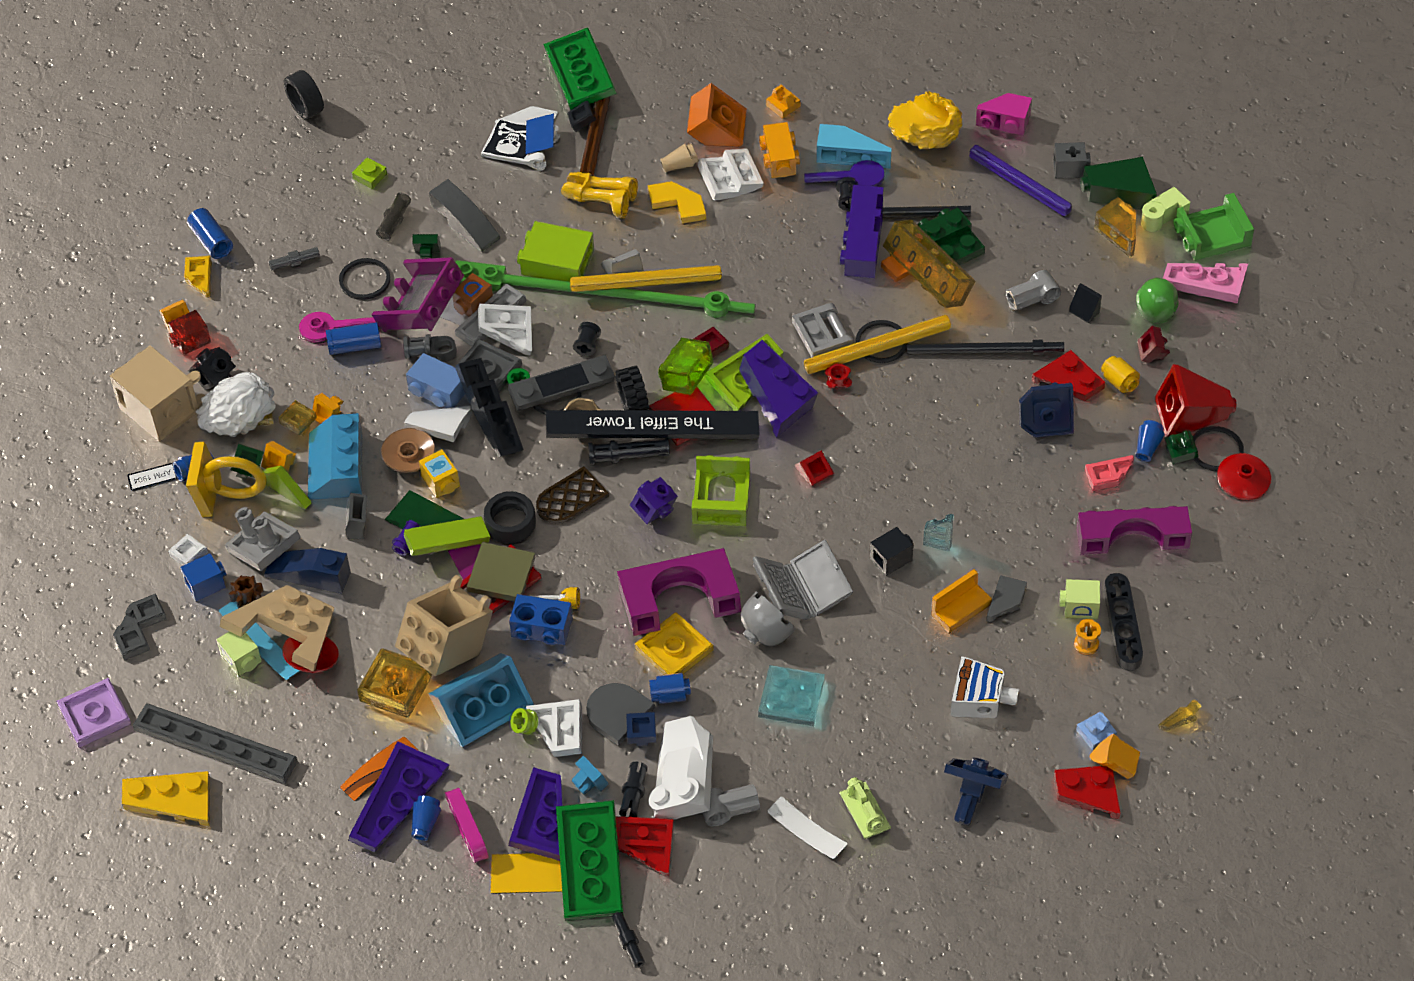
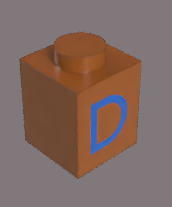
M471 273L459 284L452 296L455 310L461 315L465 314L470 317L478 310L479 304L486 303L493 296L492 285Z

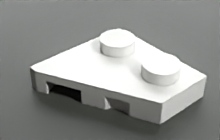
M479 304V332L525 355H531V306Z

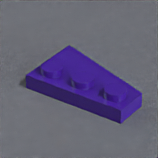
M533 767L508 846L560 861L556 806H563L561 775Z

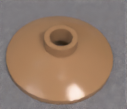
M405 428L393 432L385 439L381 453L383 461L389 468L398 472L410 473L420 470L419 460L435 453V446L432 438L426 432L415 428Z

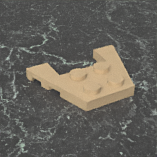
M286 585L224 615L220 620V627L242 637L255 622H259L302 643L293 652L292 662L314 672L333 618L334 607Z

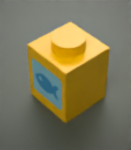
M442 449L419 460L421 477L436 498L450 494L460 487L458 471Z

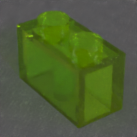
M681 337L658 369V376L661 379L663 390L689 395L693 393L714 363L709 342Z

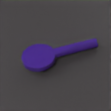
M863 160L855 163L850 171L804 173L805 183L835 182L844 177H852L858 182V185L878 187L884 180V169L875 161Z

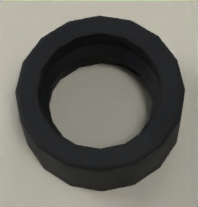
M299 70L284 79L286 95L299 116L303 119H309L323 111L324 102L315 81L306 71Z
M513 491L502 492L492 497L484 507V523L490 537L503 544H516L531 536L536 526L535 508L532 501L526 495ZM506 509H517L526 515L524 521L512 527H504L494 521V517Z

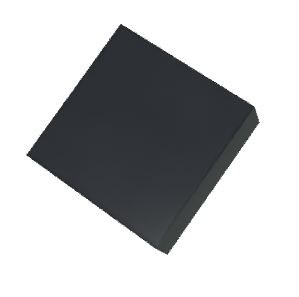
M588 100L567 112L571 127L575 132L596 120L592 105Z

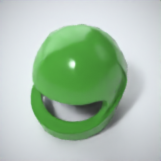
M1153 278L1146 281L1136 294V305L1140 315L1152 323H1163L1171 319L1179 305L1177 289L1173 283L1163 278Z

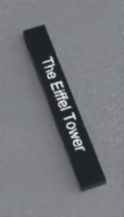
M546 410V438L759 439L760 435L758 411Z

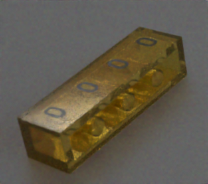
M913 220L895 221L883 244V247L890 253V256L892 255L907 270L909 275L921 283L922 288L930 292L941 306L945 308L963 306L975 280Z

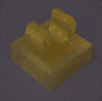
M295 400L278 419L279 423L298 435L304 436L310 430V425L317 419L315 411Z

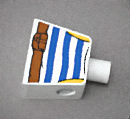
M961 657L952 697L951 716L996 718L1000 703L1017 705L1019 689L1003 686L1005 672L1002 669L967 657Z

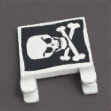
M503 119L497 120L481 152V156L525 164L535 170L543 171L547 165L546 162H543L545 155L540 152L526 154V123ZM554 125L553 143L558 142L560 134H557L559 130L557 125Z

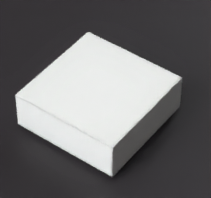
M186 534L168 552L171 558L183 566L205 556L208 550L199 541Z

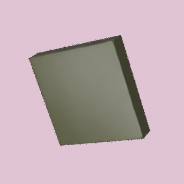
M482 542L467 585V592L515 602L517 594H524L535 561V553Z

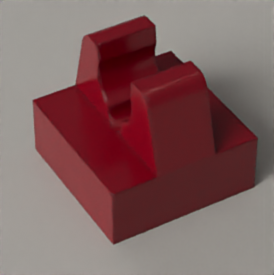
M1152 325L1137 340L1141 361L1151 363L1154 359H1164L1170 353V350L1165 349L1164 345L1168 341L1162 336L1161 328Z

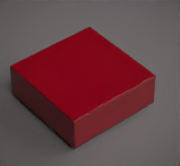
M713 326L695 337L693 345L710 360L729 348V341Z

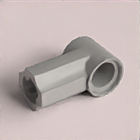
M1040 270L1033 274L1029 281L1006 290V298L1012 310H1019L1039 301L1043 304H1049L1057 300L1061 295L1060 287L1047 270Z
M751 784L723 791L720 788H711L710 811L703 812L707 825L720 826L728 822L732 816L760 810L756 787Z

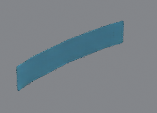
M236 601L222 607L219 610L221 615L224 616L237 610ZM256 622L246 632L258 646L260 656L285 680L300 671L285 661L282 653L283 649Z

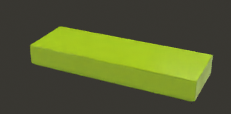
M482 516L405 529L403 535L412 556L482 544V542L489 543L490 535Z

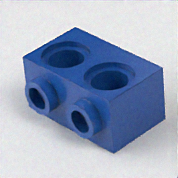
M517 594L509 620L511 637L524 641H541L549 645H565L573 619L571 602Z

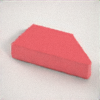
M1130 455L1085 465V472L1092 491L1119 486L1134 464V456Z

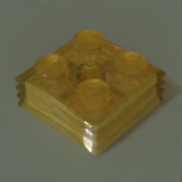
M382 648L357 689L359 701L409 718L428 685L432 674L410 657Z

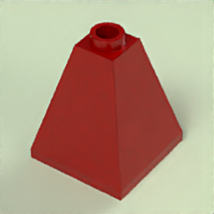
M1176 364L1172 365L1155 396L1165 437L1176 435L1186 430L1194 432L1225 421L1231 413L1236 411L1237 407L1236 399L1231 396L1229 389Z

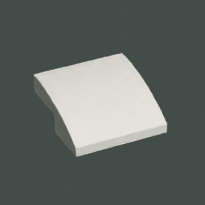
M748 149L725 150L723 157L699 159L697 166L713 201L741 196L763 187L764 183Z

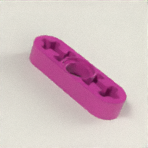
M460 788L445 792L448 806L473 862L477 863L489 858L485 843Z

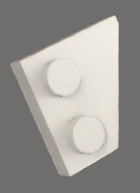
M580 699L526 706V710H534L537 713V729L554 757L582 754V704Z

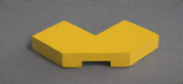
M672 181L647 185L652 209L677 205L682 224L706 220V212L701 195Z

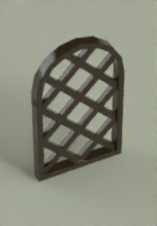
M583 466L545 489L536 500V511L545 522L563 524L609 497V493ZM581 474L580 479H576V478H575V477H577L578 475ZM586 474L591 480L584 479V475ZM566 483L565 488H559ZM569 483H579L578 490L568 489ZM583 483L592 484L591 491L582 490ZM597 486L602 492L595 491V487ZM554 491L564 492L563 499L553 498ZM567 493H576V500L566 499ZM580 495H590L589 502L579 501ZM594 495L599 496L598 498L593 500ZM541 501H547L548 507L539 508V504ZM552 502L562 503L561 509H551ZM565 503L575 504L574 511L564 510ZM578 505H585L578 509ZM550 513L559 514V519L549 518Z

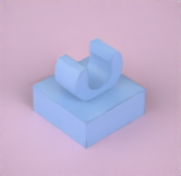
M1101 712L1077 724L1076 731L1092 751L1111 734L1117 735V731Z

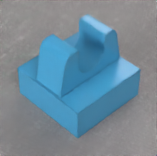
M584 756L575 763L580 771L573 777L572 782L582 794H586L593 787H596L601 792L609 785L604 776Z

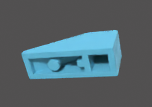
M820 124L817 140V163L853 166L859 161L872 160L879 163L883 168L891 169L892 148L846 126Z

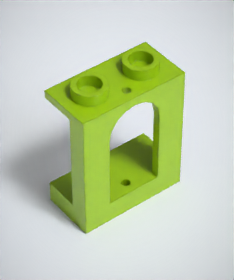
M712 455L696 456L695 491L691 508L692 524L746 526L750 485V458L738 456L715 457ZM720 476L731 478L736 485L735 501L708 500L710 482Z

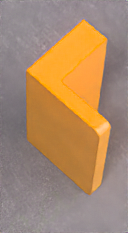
M975 569L971 570L932 598L931 616L948 633H951L991 605L992 598L978 585V572Z

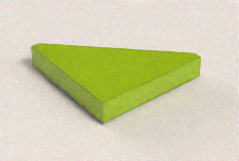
M283 466L262 469L266 475V485L302 509H306L311 504V500Z

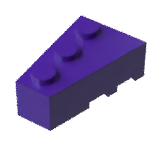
M853 185L850 212L847 211L846 227H848V231L844 230L843 246H846V250H841L840 265H845L844 276L875 278L883 222L884 187Z
M763 340L743 355L739 371L751 393L759 401L762 407L761 411L770 421L773 433L777 438L813 408L818 392Z

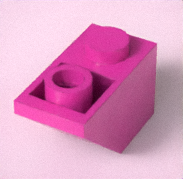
M1006 93L977 106L976 126L1024 136L1031 116L1032 98Z

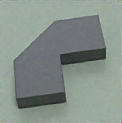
M156 593L130 603L122 623L117 626L113 634L124 660L149 651L150 648L142 629L167 619Z

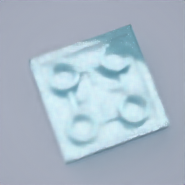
M769 665L758 717L814 727L825 674Z

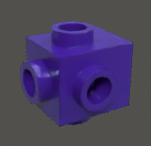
M659 477L653 482L649 480L644 482L638 488L630 506L646 524H649L659 517L662 519L666 518L674 510L673 504L678 496L671 486Z

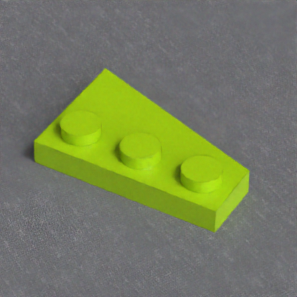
M768 334L706 372L705 378L734 411H741L753 396L739 371L743 355L763 340L781 358L783 357L782 349Z

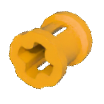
M1092 619L1081 620L1076 626L1077 636L1074 640V647L1080 654L1091 655L1097 652L1099 648L1098 637L1101 635V627L1099 623Z

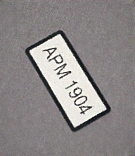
M173 463L128 474L127 478L130 489L133 491L175 480L177 476L173 469Z

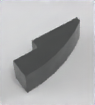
M449 179L429 192L431 206L447 218L448 226L480 252L500 239L498 232L479 208Z

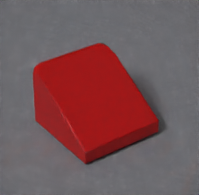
M822 450L795 464L797 470L811 486L834 474Z

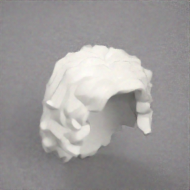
M244 372L234 377H228L220 381L218 386L201 398L202 406L196 410L198 426L201 430H207L208 433L214 431L220 436L229 435L236 437L239 433L245 435L249 430H254L258 422L262 421L265 415L270 414L275 409L276 405L272 398L275 392L269 386V383L265 382L263 378L255 373Z

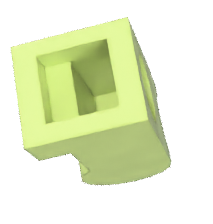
M1175 187L1167 190L1143 206L1141 226L1150 232L1160 230L1163 224L1176 217L1177 208L1183 207L1186 214H1189L1190 201Z

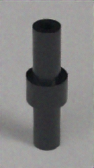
M622 912L614 914L612 920L619 933L618 940L623 950H627L635 968L643 966L645 960L638 947L639 940L634 930H630Z

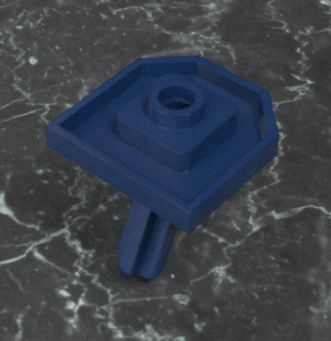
M1054 382L1052 385L1031 387L1019 399V423L1021 428L1034 438L1074 434L1072 383L1058 384Z
M973 757L972 761L955 758L950 760L945 766L944 773L963 778L960 789L961 798L954 821L961 825H970L977 802H981L985 786L988 785L1000 789L1006 784L1009 774L988 766L989 761Z

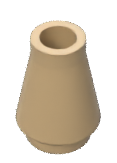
M683 144L660 159L665 173L694 167V164L699 162L692 144Z

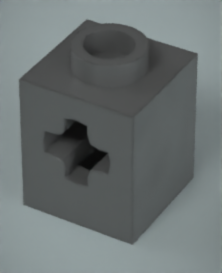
M1085 142L1054 143L1053 165L1055 179L1083 177L1084 167L1090 166L1091 163L1090 152L1085 151Z

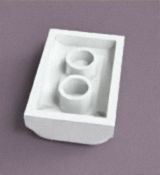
M693 716L665 722L659 752L656 788L649 796V805L654 810V818L674 820L710 811L713 735L704 729Z

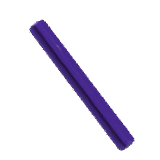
M974 145L970 149V158L1057 213L1067 216L1071 212L1072 204L981 146Z

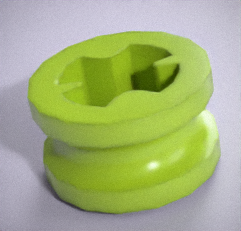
M516 709L511 716V728L515 733L530 735L534 733L538 726L537 713L530 709Z

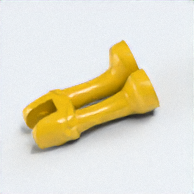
M570 172L567 182L561 188V193L564 197L578 202L598 201L610 204L614 216L625 219L629 210V201H634L637 196L638 181L636 178L627 176L621 178H600L592 176L591 173Z

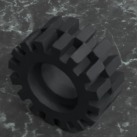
M635 365L616 370V384L623 409L649 410L647 391L645 390V384L638 366Z

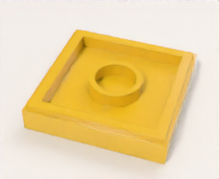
M677 612L660 623L661 630L650 632L635 643V649L663 675L684 674L714 651L713 644Z

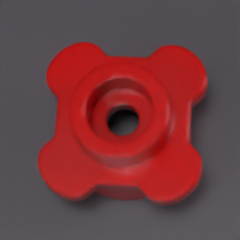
M834 364L825 370V375L828 376L827 387L830 389H835L836 387L849 388L852 385V380L849 378L851 369L843 364Z

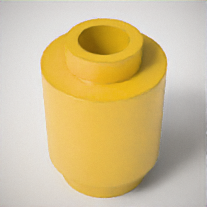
M1111 356L1101 367L1104 378L1121 393L1132 392L1138 387L1140 373L1121 357Z

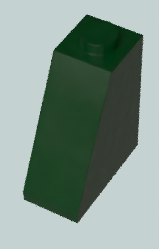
M1143 157L1085 166L1084 175L1080 178L1081 190L1086 192L1089 202L1142 210L1146 203L1157 196Z

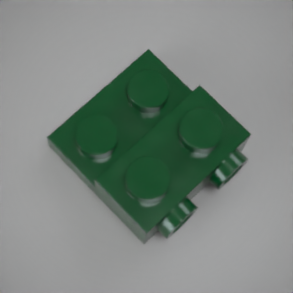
M946 208L939 213L938 217L932 220L924 218L915 227V242L941 273L985 254V246L971 231L972 223L959 208L953 210Z

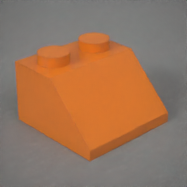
M710 83L691 96L687 133L704 145L740 147L743 145L747 108Z

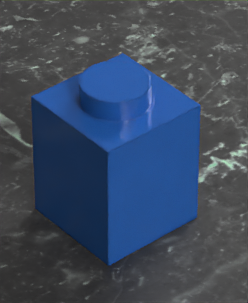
M210 553L180 567L184 582L196 602L226 588L223 577L227 576L222 563L220 561L215 562Z

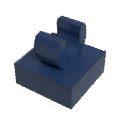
M655 712L626 714L628 744L648 746V743L656 742Z

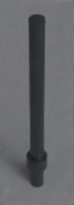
M1043 339L1032 340V342L907 343V354L1032 353L1033 355H1043L1044 352H1064V342H1043Z

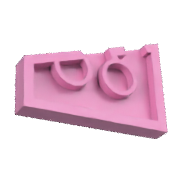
M1167 263L1163 279L1173 283L1177 291L1238 303L1248 264L1239 263V267H1226L1225 263H1216L1215 267H1202L1199 263Z

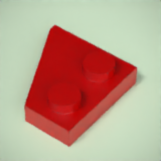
M1072 350L1032 374V381L1038 385L1041 381L1050 385L1054 382L1058 384L1072 383L1073 397L1082 401L1088 400L1105 389V381Z
M616 816L619 851L656 872L670 877L674 829L673 819Z

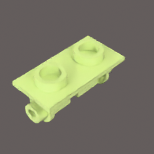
M857 777L851 778L847 782L848 788L839 792L864 839L891 829L867 783L858 780Z

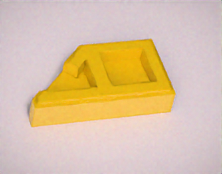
M211 256L185 257L184 278L186 283L205 297H211Z

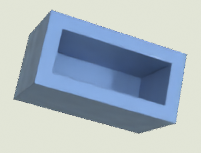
M425 353L419 357L406 373L408 390L417 397H423L432 401L438 407H455L465 395L455 367Z

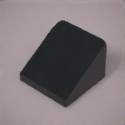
M1080 283L1070 304L1069 312L1087 323L1091 322L1100 313L1102 295Z

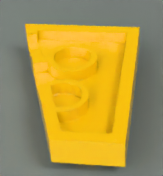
M209 772L122 779L123 809L154 816L158 814L173 816L175 820L184 822L186 819L198 821L200 825L210 827Z

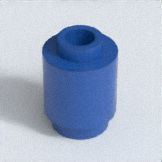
M683 673L656 676V679L649 680L652 702L659 701V704L686 701V695H691L689 678H683Z

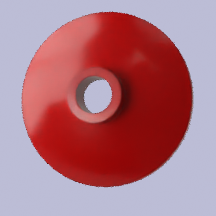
M1237 453L1226 457L1220 463L1217 471V480L1222 490L1229 496L1239 500H1254L1263 496L1268 491L1271 484V473L1268 466L1258 457L1246 453Z
M289 637L283 645L282 653L285 661L293 668L308 673H319L329 670L336 664L339 656L336 644L326 637L318 658L316 670L313 672L292 662L293 652L302 644L301 642Z

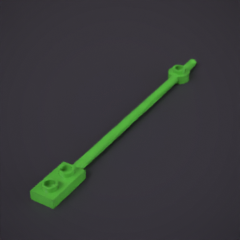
M456 260V264L464 274L461 282L471 273H474L491 284L492 291H499L503 284L572 292L570 282L509 275L506 274V266ZM626 288L573 292L704 308L705 313L714 318L723 317L729 311L754 314L756 307L752 303L729 301V297L719 291L711 292L705 298Z

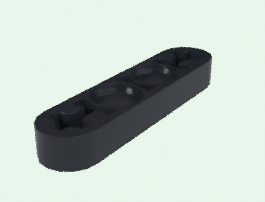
M1113 573L1105 579L1104 596L1116 660L1122 669L1133 671L1142 664L1143 649L1130 582L1125 575ZM1113 584H1118V587L1121 588L1120 596H1116V589ZM1119 605L1125 606L1128 612L1123 615L1118 614L1113 608ZM1123 628L1129 629L1133 635L1124 638L1118 634V631ZM1130 646L1131 656L1134 657L1132 660L1126 656L1127 647Z

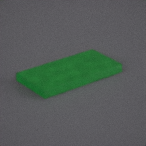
M588 27L543 44L570 110L587 100L591 104L617 94Z
M614 800L556 806L565 921L609 917L618 912H622L624 915Z

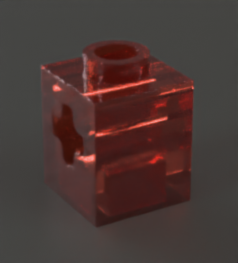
M197 310L168 322L171 332L168 334L169 341L173 348L178 347L183 356L211 343L208 327Z

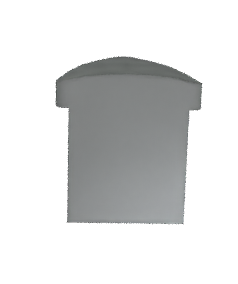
M636 249L615 258H608L601 263L606 274L644 271L640 253Z

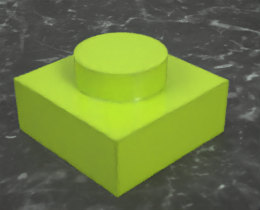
M367 157L352 172L353 180L373 189L387 175V168Z

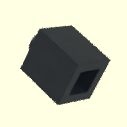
M895 527L870 542V558L887 576L913 560L914 543L908 534H903L898 527Z

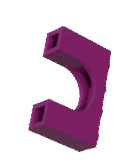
M724 548L617 571L619 591L633 636L661 630L659 612L655 600L663 591L675 586H692L703 591L709 600L714 618L741 612L740 592Z

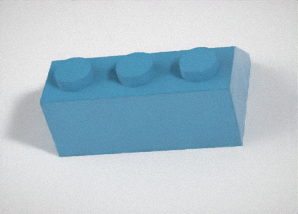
M359 413L332 415L309 432L308 498L310 500L346 498L350 496V493L362 494V428Z
M502 653L428 693L440 719L461 747L511 720V716L516 709H526V706L534 705L511 656Z

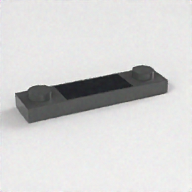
M606 355L508 384V391L516 410L520 411L614 382L615 375Z

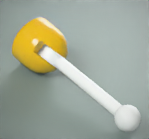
M579 587L565 588L560 595H526L571 602L572 609H579L580 607Z

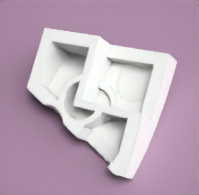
M471 406L415 411L407 417L404 425L405 428L422 430L431 438L436 437L454 442L460 429L466 428L473 410Z

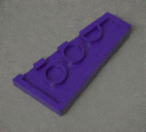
M397 741L349 835L348 841L375 853L413 810V803L417 801L418 796H425L449 769L450 764Z

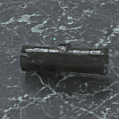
M397 193L391 207L385 210L383 214L384 219L376 230V235L380 239L389 241L397 225L402 223L404 219L403 214L411 203V198L407 194Z

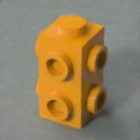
M788 122L763 125V135L759 136L761 151L765 150L766 154H763L765 169L770 170L771 178L796 175V165L800 164L798 149L794 150L793 146H796L794 131H789Z

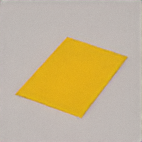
M534 853L492 854L490 893L562 891L560 861Z

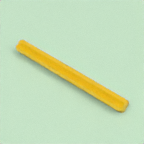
M719 265L579 276L570 278V288L572 292L718 281L722 278V271Z
M942 315L805 359L804 368L807 374L822 371L834 364H843L949 330L951 322L947 315Z

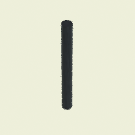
M971 206L883 207V217L938 216L946 208L950 210L959 208L965 216H971Z

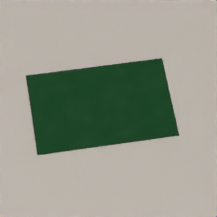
M409 490L384 520L403 529L409 520L417 522L422 527L462 520L464 518Z

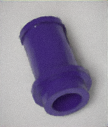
M407 521L398 538L392 540V549L395 553L401 556L410 553L403 536L404 530L421 527L417 522Z

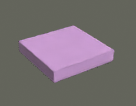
M109 678L57 700L59 709L79 748L131 725L130 719Z

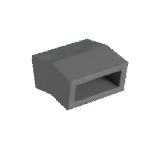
M350 493L347 501L345 525L347 539H364L367 495ZM360 514V519L352 518V515Z

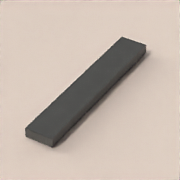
M148 703L145 704L133 724L135 731L283 784L287 782L298 762L297 756Z

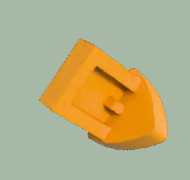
M1111 734L1098 744L1089 757L1097 764L1107 766L1126 779L1135 776L1140 751L1119 739L1117 735Z

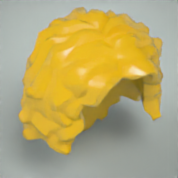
M926 91L925 94L919 96L916 95L914 101L909 100L907 103H901L900 106H894L892 113L888 116V127L891 128L897 140L911 143L912 146H918L919 149L945 148L958 138L959 131L963 125L962 112L955 106L953 101L930 91Z

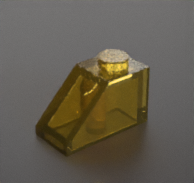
M1117 197L1096 212L1094 229L1131 258L1134 255L1136 242V211L1130 204Z

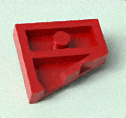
M1107 766L1054 770L1058 801L1070 805L1076 804L1082 809L1092 812L1094 809L1110 813V818L1120 819L1121 812L1112 769Z

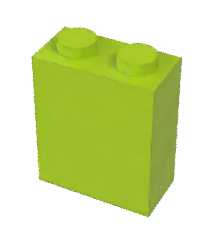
M535 221L531 231L528 230L526 233L524 249H520L518 252L517 264H520L521 275L570 282L572 277L584 276L594 251L593 232Z

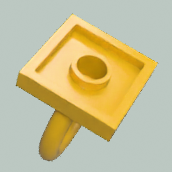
M194 442L186 487L202 517L213 516L217 494L233 499H246L254 497L264 490L267 479L264 471L258 465L247 459L232 456L213 459L205 442ZM234 467L243 469L252 474L256 482L247 488L227 487L221 484L220 468Z

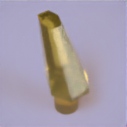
M1192 700L1186 707H1179L1158 725L1159 729L1169 731L1196 721V713L1201 708L1200 703Z

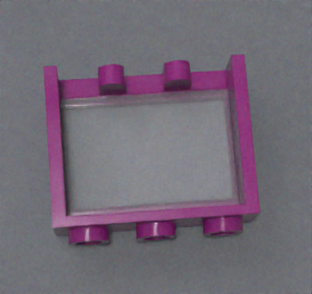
M452 257L404 260L403 265L412 276L409 284L405 278L395 279L394 285L401 294V298L397 302L393 296L384 297L383 304L388 311H373L372 317L384 333L387 330L402 329L433 330L464 277V274Z

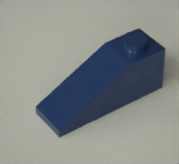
M315 548L283 552L267 566L264 576L342 594L351 570L347 553Z

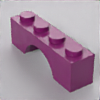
M1188 506L1078 512L1076 529L1080 555L1107 554L1110 546L1116 539L1128 534L1147 536L1154 540L1162 550L1190 549L1192 529Z

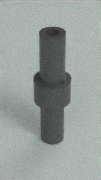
M318 247L301 252L295 250L288 252L287 256L268 262L272 271L289 265L291 267L301 265L303 261L320 257Z

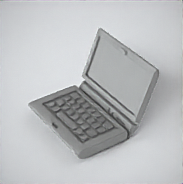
M826 540L821 541L790 560L791 564L787 565L757 556L753 557V566L761 582L765 583L773 605L783 615L807 620L818 616L853 593Z

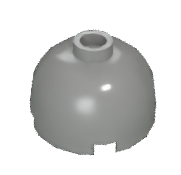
M755 592L743 606L740 615L741 623L746 629L743 635L754 645L757 642L765 646L781 644L795 631L791 622L788 624L783 622L784 615L764 596H759L758 592Z

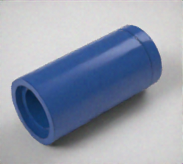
M196 209L188 216L187 225L212 258L221 259L232 251L233 242L207 209Z
M377 322L326 330L330 355L381 348Z

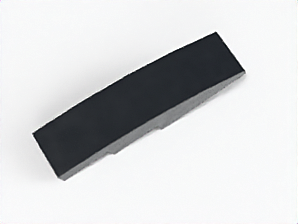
M482 358L458 363L455 369L476 419L497 456L503 457L523 451L524 449L507 401L501 400L494 379L489 380Z

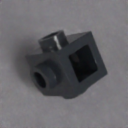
M220 347L210 350L206 348L196 356L198 361L188 372L198 371L201 377L198 383L204 390L216 387L220 381L231 377L230 372L236 365L231 361L229 353Z

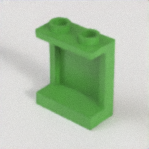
M1235 193L1225 195L1222 206L1186 214L1183 207L1177 208L1176 218L1173 220L1174 228L1177 233L1181 234L1184 247L1187 252L1190 251L1194 260L1252 245L1254 228Z

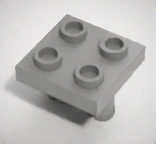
M244 507L235 513V517L242 530L228 541L225 547L230 554L262 571L301 537L297 529L264 511L255 519L252 511Z

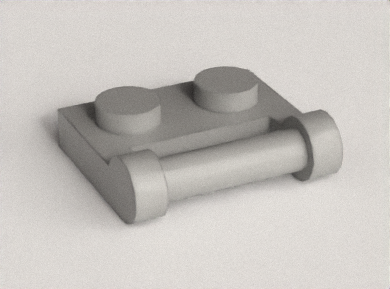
M833 303L792 315V323L811 357L855 344V340L851 335H848L837 316L838 311ZM823 318L830 322L838 338H832L822 320Z

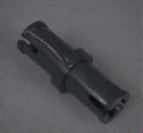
M638 761L632 762L629 765L627 782L622 786L623 799L619 809L621 817H626L628 808L630 809L629 817H637L640 798H643L645 794V787L643 785L648 770L647 765L642 762L639 772H637Z

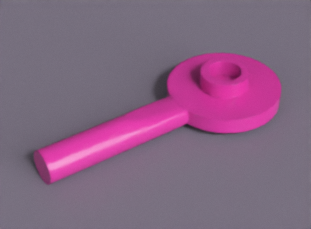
M313 312L301 320L299 331L306 341L318 343L327 340L326 330L368 324L376 321L373 317L334 321L333 317L328 313Z

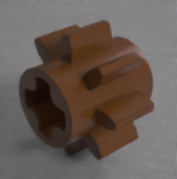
M241 575L235 583H230L232 591L229 592L231 602L236 601L239 609L261 598V593L264 590L262 583H256L255 576Z

